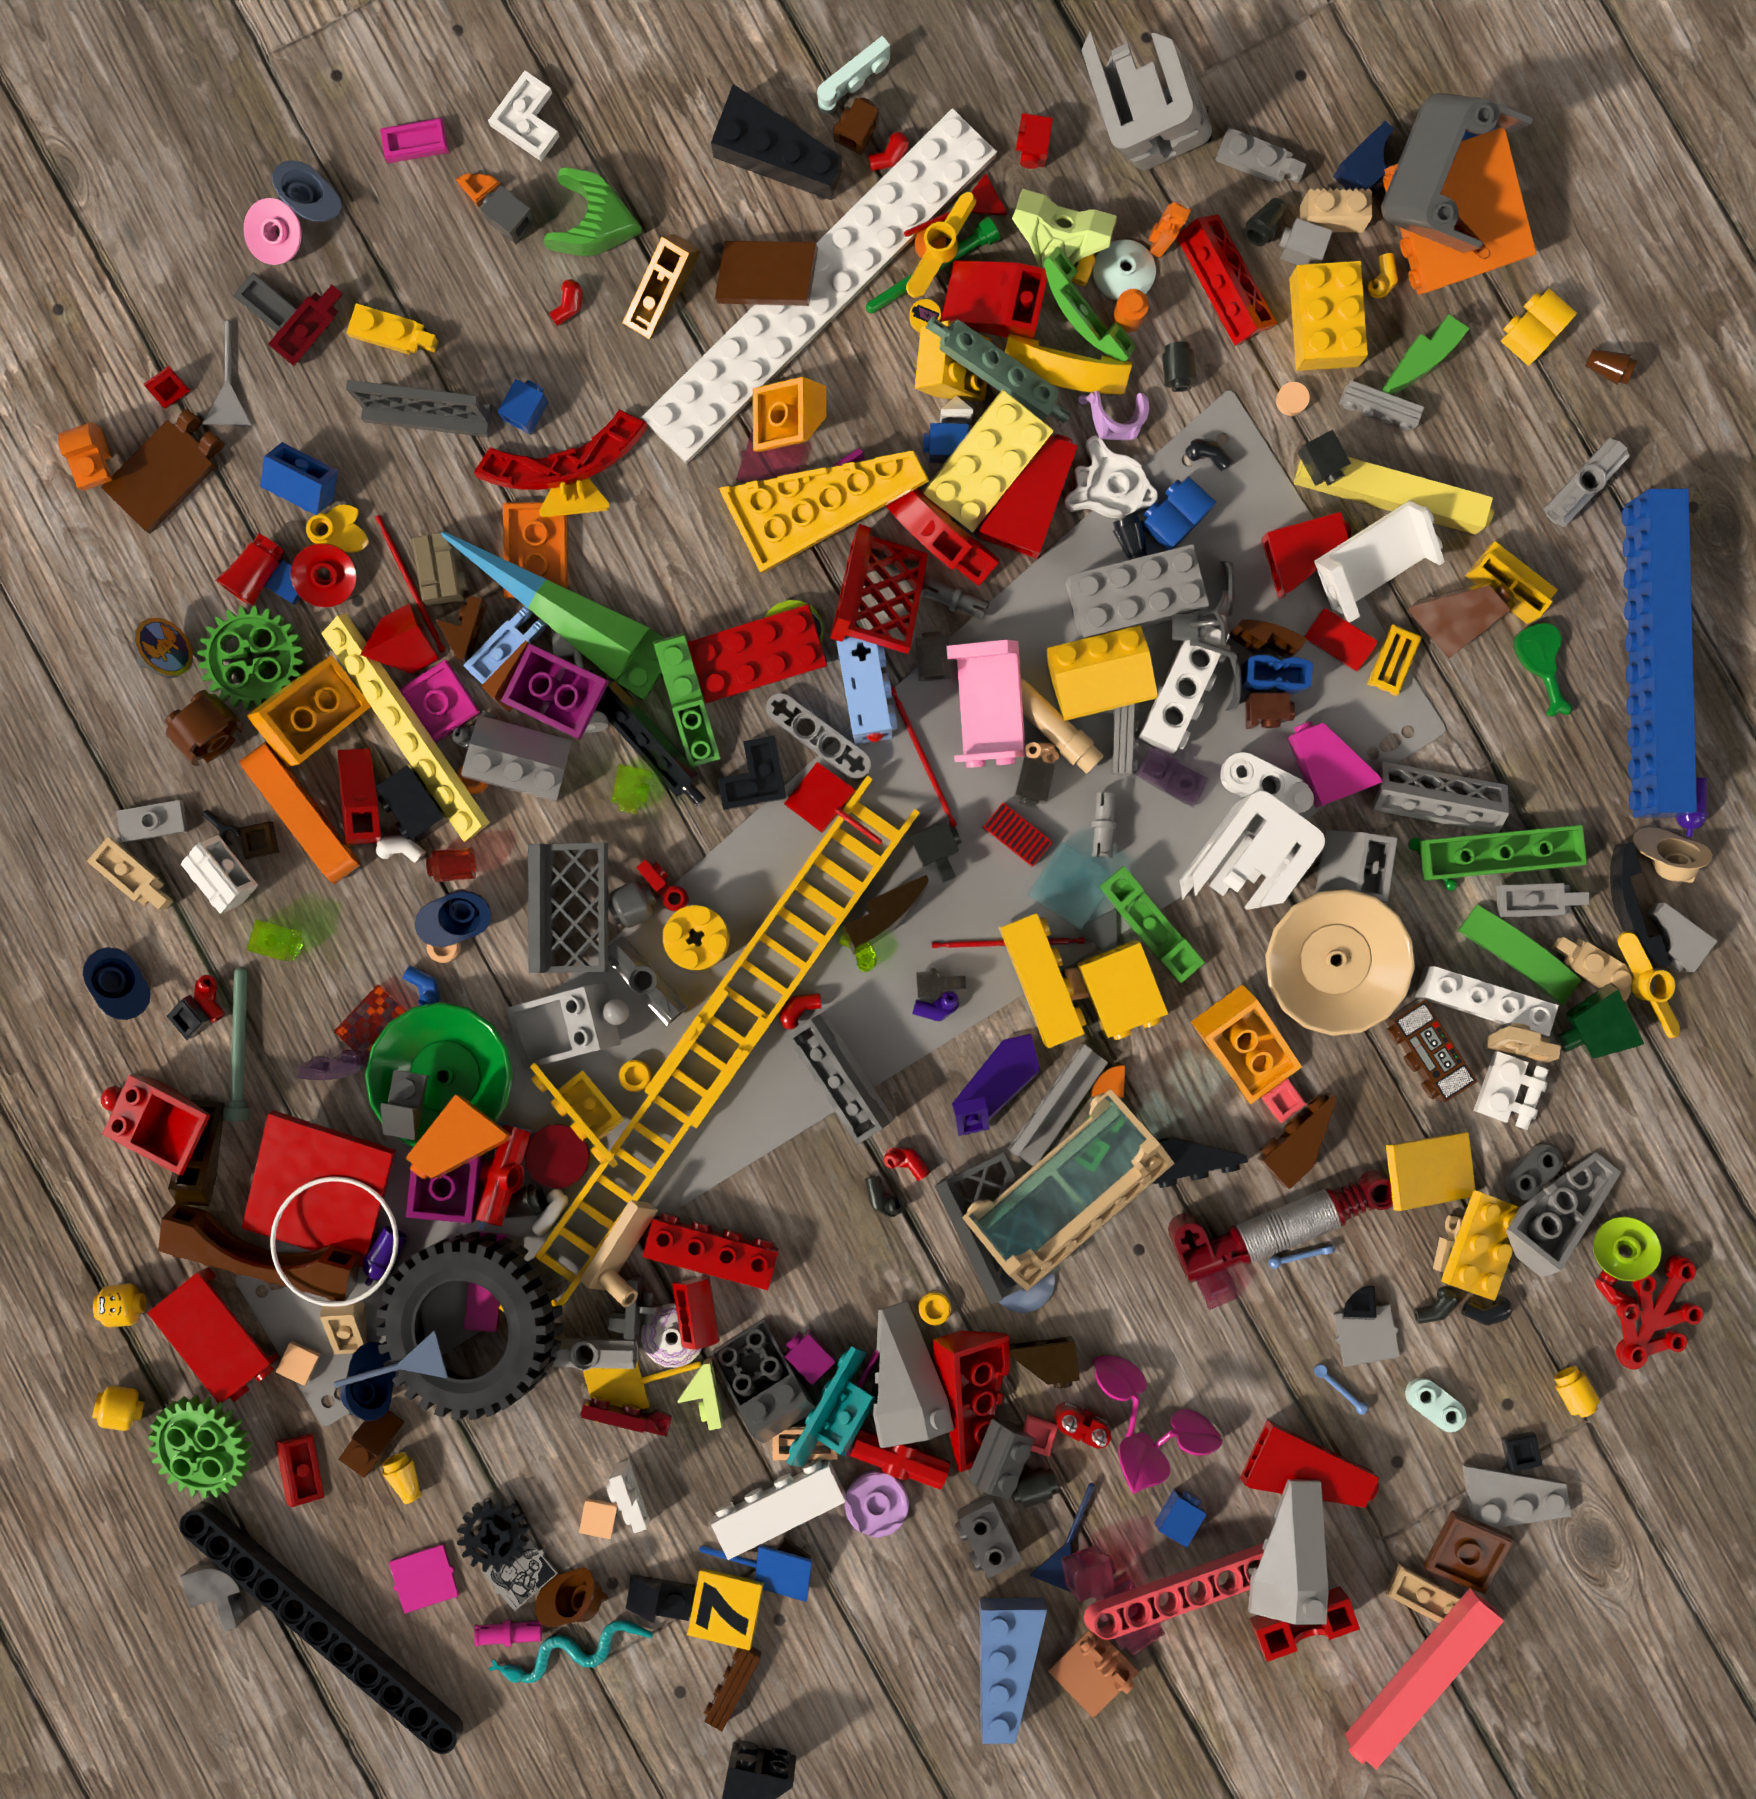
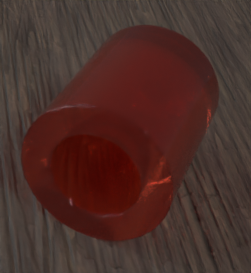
M466 847L432 851L431 857L426 859L428 876H433L435 882L475 879L476 858L473 848Z

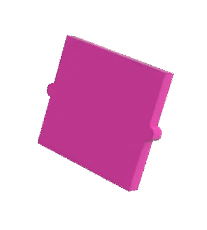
M444 1543L389 1561L395 1582L393 1589L398 1592L404 1614L460 1595L453 1574L455 1567L450 1564Z

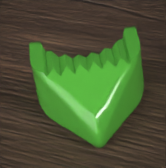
M573 168L559 169L557 175L558 182L587 199L588 210L585 218L581 220L578 226L567 232L545 234L544 245L546 248L554 252L571 255L594 256L604 253L642 233L639 223L613 188L602 177L589 171Z

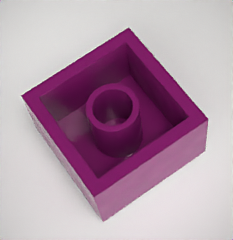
M485 1155L473 1159L440 1178H430L428 1176L424 1180L411 1170L406 1217L470 1224L476 1221L474 1216L481 1197L482 1183L480 1174L484 1165Z

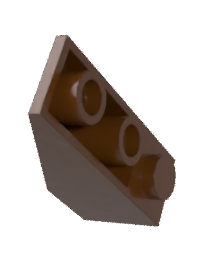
M1321 1093L1308 1103L1307 1107L1309 1110L1303 1116L1299 1117L1297 1115L1284 1126L1286 1131L1278 1139L1273 1137L1261 1147L1260 1151L1262 1154L1257 1159L1283 1187L1291 1189L1314 1167L1337 1100L1335 1095L1326 1093L1323 1096Z

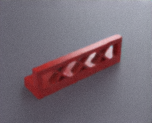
M1219 214L1199 217L1177 235L1181 248L1234 346L1243 344L1257 332L1272 329L1277 325L1272 312ZM1256 312L1259 313V315H1260V317H1261V319H1262V322H1261V320H1260V318L1258 317V315H1257Z

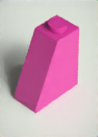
M1312 721L1294 727L1295 734L1287 738L1303 779L1313 793L1315 808L1382 782L1380 776L1324 722L1314 726Z

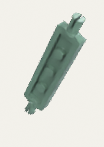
M934 316L930 318L926 329L941 338L940 350L1000 392L1004 389L1041 420L1051 414L1064 424L1070 418L1071 412L1057 403L1059 390L960 320L957 319L947 327Z

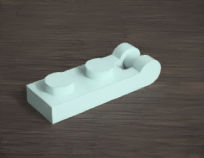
M883 36L820 84L817 89L818 108L823 114L833 113L836 110V102L848 92L854 93L859 90L864 84L865 79L872 73L878 74L886 68L890 60V44Z

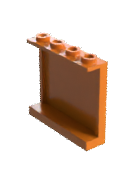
M1498 128L1461 141L1440 193L1451 198L1456 203L1459 217L1483 241L1486 248L1480 251L1478 255L1473 251L1462 253L1400 227L1403 238L1400 240V248L1403 256L1408 258L1411 271L1408 273L1411 287L1414 290L1416 289L1417 295L1536 255L1505 129ZM1398 164L1384 169L1386 176L1383 177V184L1386 192Z

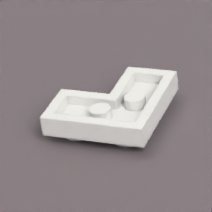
M524 71L488 120L490 126L541 162L560 137L557 130L537 117L539 111L552 95L551 88L527 71Z
M628 1459L617 1463L609 1478L610 1482L607 1483V1492L611 1502H617L619 1511L622 1510L626 1525L631 1524L635 1534L646 1530L650 1519L630 1460Z

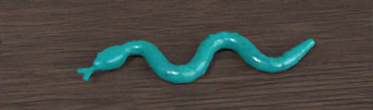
M612 1621L604 1627L600 1635L598 1649L591 1655L584 1653L570 1637L557 1634L549 1636L540 1645L535 1668L532 1672L526 1673L521 1667L511 1663L500 1666L495 1659L492 1660L493 1666L489 1667V1671L500 1670L513 1683H534L540 1680L546 1673L550 1654L554 1648H563L582 1667H596L606 1661L611 1650L612 1637L616 1631L624 1630L627 1633L648 1638L653 1637V1632L631 1621Z

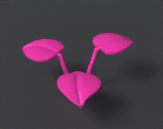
M1099 1356L1093 1359L1096 1380L1105 1394L1119 1401H1128L1130 1398L1133 1401L1128 1432L1118 1448L1122 1472L1132 1494L1145 1488L1159 1485L1168 1478L1171 1471L1170 1464L1166 1456L1158 1448L1170 1438L1177 1437L1179 1447L1192 1455H1208L1221 1447L1223 1440L1216 1428L1203 1415L1188 1409H1182L1174 1413L1171 1418V1425L1174 1430L1166 1433L1155 1443L1145 1433L1139 1432L1135 1434L1134 1429L1140 1401L1138 1394L1143 1393L1147 1388L1143 1373L1133 1363L1120 1357Z

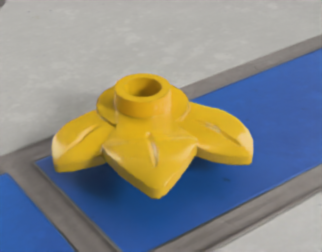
M337 505L327 514L319 513L312 516L307 522V536L315 544H332L348 553L361 551L369 545L365 532L354 524L359 510L353 506ZM327 525L328 532L325 535H319V528Z

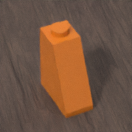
M455 1094L406 1156V1159L412 1163L410 1169L425 1180L428 1176L430 1178H440L504 1144L513 1135L466 1098Z

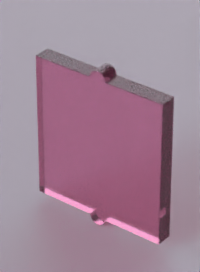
M752 430L746 450L741 452L743 459L736 480L746 483L800 472L799 465L805 446L794 444L755 452L753 451Z

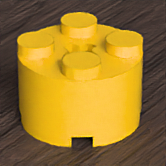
M691 905L679 909L669 918L663 929V944L669 958L680 967L689 970H706L717 965L725 957L730 944V931L725 920L717 912L704 906ZM692 931L704 933L705 936L701 938V946L695 943L690 944L689 940L693 937Z

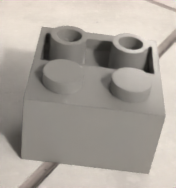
M1325 830V845L1321 852L1315 893L1351 889L1375 896L1383 903L1388 902L1397 838L1363 832Z

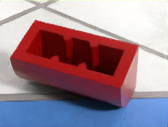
M705 1275L672 1283L682 1348L698 1350L717 1344L720 1338L710 1276Z

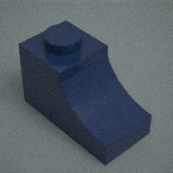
M1385 120L1339 165L1333 177L1346 190L1350 188L1353 191L1356 188L1360 191L1363 188L1366 191L1369 188L1372 191L1373 198L1384 187L1383 177L1386 175L1384 169L1388 168L1383 157L1384 146L1394 128Z

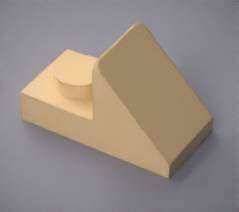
M356 1302L345 1306H322L320 1318L334 1354H351L361 1345L368 1343L366 1306L364 1302Z

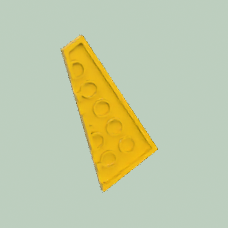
M912 450L857 463L850 462L831 468L824 467L777 476L774 479L746 482L743 485L720 487L719 490L760 573L764 574L929 482V479L916 453Z

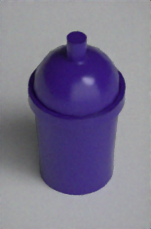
M1696 777L1697 812L1676 817L1678 825L1687 829L1686 837H1693L1694 829L1702 827L1709 815V812H1707V778Z
M384 1226L371 1250L363 1258V1271L368 1277L365 1281L367 1286H371L373 1280H380L390 1263L394 1243L393 1229L390 1226ZM398 1230L399 1243L396 1261L408 1239L400 1230ZM393 1266L392 1271L390 1272L389 1275H391V1274L393 1273V1271H394V1266Z

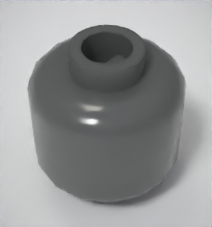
M631 881L610 893L608 908L617 925L622 923L625 927L630 928L651 918L653 915L651 905L657 902L649 886L642 888L639 882Z

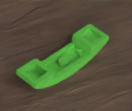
M1057 246L1044 260L1050 288L1059 307L1069 322L1088 342L1105 354L1125 362L1137 346L1118 322L1110 328L1105 326L1072 284L1071 280L1078 271L1059 246Z
M1125 866L1120 867L1099 885V888L1119 914L1179 983L1186 980L1205 963L1146 895L1142 886Z
M1475 905L1457 930L1480 948L1489 950L1536 985L1535 988L1560 1006L1564 1005L1581 981L1566 965L1538 943L1479 905Z

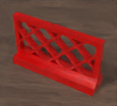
M859 524L850 546L830 639L843 642L845 635L908 654L913 638L928 553L870 536L871 527ZM871 549L883 551L888 557L878 560ZM902 560H913L919 562V565L909 570ZM894 564L901 574L891 577L884 567ZM876 570L883 581L874 584L867 574ZM907 580L914 590L904 593L897 583ZM889 587L896 597L886 600L879 590ZM871 594L878 604L869 608L861 597ZM902 603L909 614L899 617L892 607ZM884 610L892 621L881 624L874 614ZM866 618L873 628L867 630L855 626L856 621ZM897 627L903 634L904 641L891 637L888 630Z

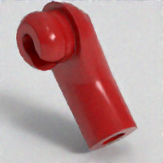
M895 132L890 136V142L884 152L868 155L871 171L894 167L906 155L909 141L902 132Z
M567 279L562 283V304L548 313L556 326H559L581 310L583 291L581 285L575 280Z
M207 974L202 975L196 981L194 999L209 1016L210 1021L216 1023L225 1015V1012L215 1002L216 980L213 976Z
M820 993L791 997L780 1011L779 1018L782 1021V1026L788 1030L795 1029L799 1025L798 1019L805 1010L822 1009Z
M1604 1270L1600 1272L1599 1278L1595 1279V1285L1611 1305L1617 1307L1621 1301L1627 1300L1638 1306L1636 1299L1613 1287L1618 1279L1612 1277ZM1630 1307L1626 1310L1627 1313H1630Z

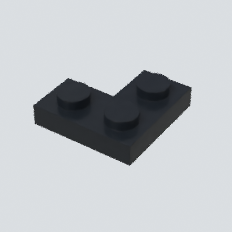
M775 735L743 741L749 773L717 778L724 811L787 799Z

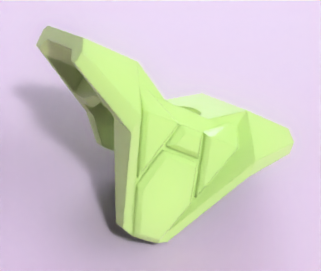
M1022 189L1012 220L1029 242L1038 267L1045 268L1044 260L1057 246H1059L1073 265L1086 256L1110 247L1117 216L1095 209L1078 212L1057 206L1046 195Z

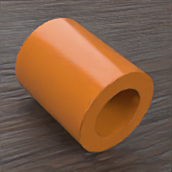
M1138 289L1124 291L1119 296L1113 311V323L1118 322L1126 333L1138 330L1149 308L1147 296Z

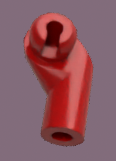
M893 1147L888 1149L884 1155V1164L888 1168H909L917 1181L922 1180L931 1173L917 1152L912 1148Z

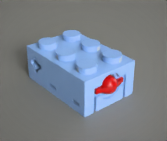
M853 637L844 638L843 642L836 640L855 745L893 739L892 730L898 728L894 705L887 706L886 699L892 698L889 674H882L881 672L882 667H887L884 647ZM865 655L866 660L860 661L859 656Z

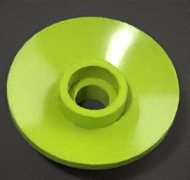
M1630 1217L1614 1218L1604 1223L1594 1237L1593 1252L1596 1261L1606 1273L1616 1279L1638 1281L1652 1274L1659 1265L1661 1259L1659 1239L1655 1232L1642 1221ZM1619 1248H1627L1630 1251V1256H1622Z

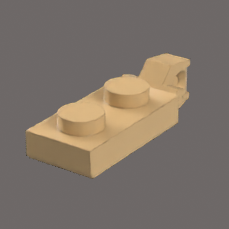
M107 837L87 860L90 865L134 902H139L143 906L150 902L158 910L163 909L164 911L172 904L173 900L160 890L164 883L159 880V877L112 837Z
M1565 937L1556 938L1551 949L1566 957L1563 964L1573 973L1599 989L1607 984H1611L1619 990L1624 1002H1626L1632 992L1631 983L1634 976L1629 966L1587 941L1577 939L1574 943Z

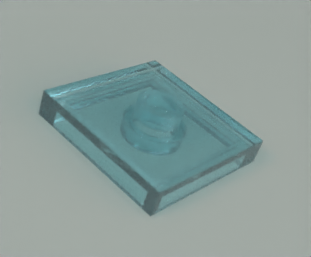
M1062 841L1027 896L1079 930H1082L1104 896L1099 885L1108 879L1112 873Z

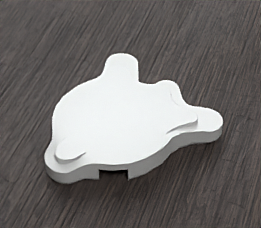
M1095 435L1087 440L1085 446L1092 465L1089 467L1078 466L1075 469L1074 477L1077 487L1066 496L1064 504L1070 512L1090 509L1109 518H1123L1130 516L1140 509L1150 508L1157 501L1158 492L1146 478L1141 468L1142 465L1127 455L1112 452L1103 440Z

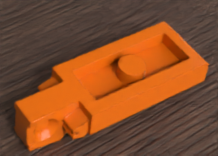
M1175 202L1167 206L1159 223L1156 222L1148 238V241L1152 242L1149 250L1151 255L1160 258L1177 238L1181 227L1186 223L1191 209H1187L1182 204L1180 205V203Z

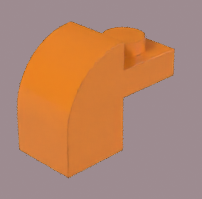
M88 422L58 434L61 454L67 458L79 490L84 491L112 481L105 461L112 457L101 427L93 422Z

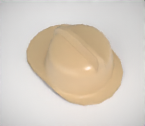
M1647 827L1639 829L1633 836L1635 847L1642 854L1651 858L1658 875L1670 881L1692 883L1696 879L1699 869L1707 866L1712 861L1713 854L1704 844L1683 838L1667 830Z

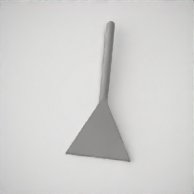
M230 320L225 321V383L202 423L203 425L252 426L231 386L232 323Z

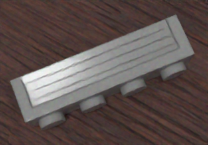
M1349 380L1345 385L1339 404L1343 405L1347 410L1360 411L1366 417L1379 418L1381 422L1398 425L1400 429L1405 431H1413L1418 426L1424 409L1423 406Z
M1139 703L1114 709L1112 775L1132 776L1133 771H1137V759H1133L1134 751L1138 749V739H1134V731H1138L1139 719H1135V712H1139Z

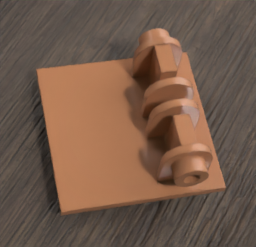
M1090 1629L1048 1669V1672L1092 1718L1120 1691H1123L1125 1694L1129 1693L1134 1687L1132 1680L1140 1673L1109 1640L1100 1638Z

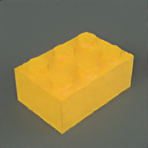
M1361 261L1297 265L1289 278L1296 371L1359 367L1368 356Z

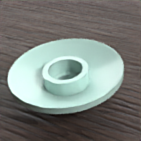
M1127 239L1113 241L1110 243V247L1101 250L1096 257L1093 267V277L1097 288L1103 295L1113 301H1117L1119 296L1128 289H1138L1146 294L1152 287L1156 276L1155 261L1149 250L1142 244ZM1124 262L1129 263L1131 270L1124 271L1120 265Z

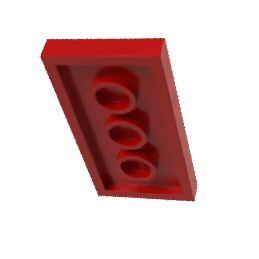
M809 604L687 642L705 703L707 704L828 667Z

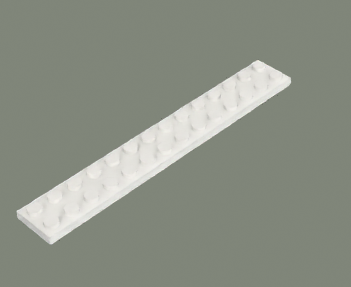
M952 108L816 243L818 252L809 306L754 305L641 417L642 420L688 464L753 400V388L768 385L917 235L916 233L905 237L904 232L935 218L996 158L997 151Z

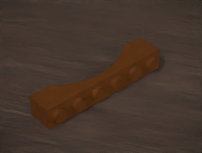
M175 1203L161 1219L159 1252L170 1254L176 1258L199 1262L205 1266L228 1270L237 1275H246L264 1280L270 1284L288 1287L276 1270L271 1250L255 1246L233 1235L219 1224L208 1211ZM333 1245L303 1253L276 1251L284 1274L301 1292L325 1297L331 1301H345L357 1285L361 1253Z

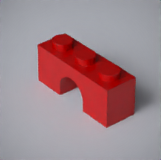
M1341 1586L1329 1590L1326 1624L1295 1625L1260 1615L1249 1618L1259 1649L1267 1662L1297 1652L1296 1644L1307 1637L1325 1635L1331 1640L1360 1630L1350 1598Z

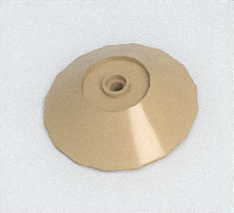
M1351 889L1317 892L1293 905L1273 929L1265 956L1268 986L1282 1011L1304 1028L1331 1036L1362 1033L1388 1019L1406 997L1415 970L1412 939L1400 916L1377 897ZM1334 954H1340L1341 961L1336 965L1331 964V957Z

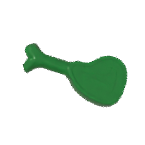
M1541 623L1524 628L1517 633L1513 639V648L1524 668L1544 681L1550 699V706L1546 711V715L1554 717L1558 713L1569 715L1573 711V705L1564 699L1556 678L1557 666L1555 657L1561 646V634L1554 625Z

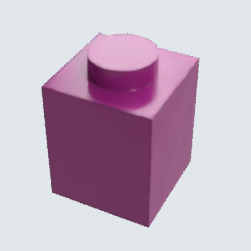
M810 1329L804 1334L798 1331L786 1343L789 1349L786 1351L785 1358L811 1385L836 1361V1356Z

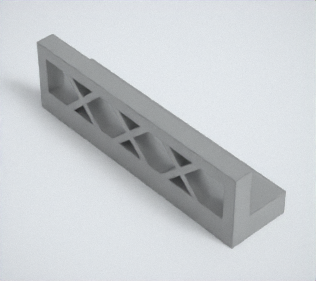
M1382 762L1379 768L1382 782L1373 800L1374 811L1491 833L1500 832L1510 813L1508 785L1388 762ZM1389 774L1399 776L1405 782L1403 784L1389 781ZM1420 782H1431L1436 789L1425 788ZM1452 787L1462 788V789H1463L1464 791H1466L1468 794H1467V795L1457 794V793H1456L1453 789H1451V788H1452ZM1483 793L1497 794L1499 802L1489 800Z
M1080 1044L1010 1143L1008 1149L1034 1167L1108 1062L1094 1053L1085 1044Z

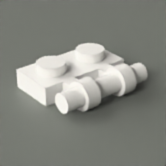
M1494 1051L1473 1111L1506 1123L1512 1111L1519 1114L1515 1126L1528 1130L1531 1120L1537 1116L1538 1110L1535 1108L1541 1092L1546 1090L1548 1083L1545 1080L1549 1070L1536 1066L1532 1077L1524 1075L1529 1062ZM1520 1085L1529 1087L1523 1104L1515 1102Z

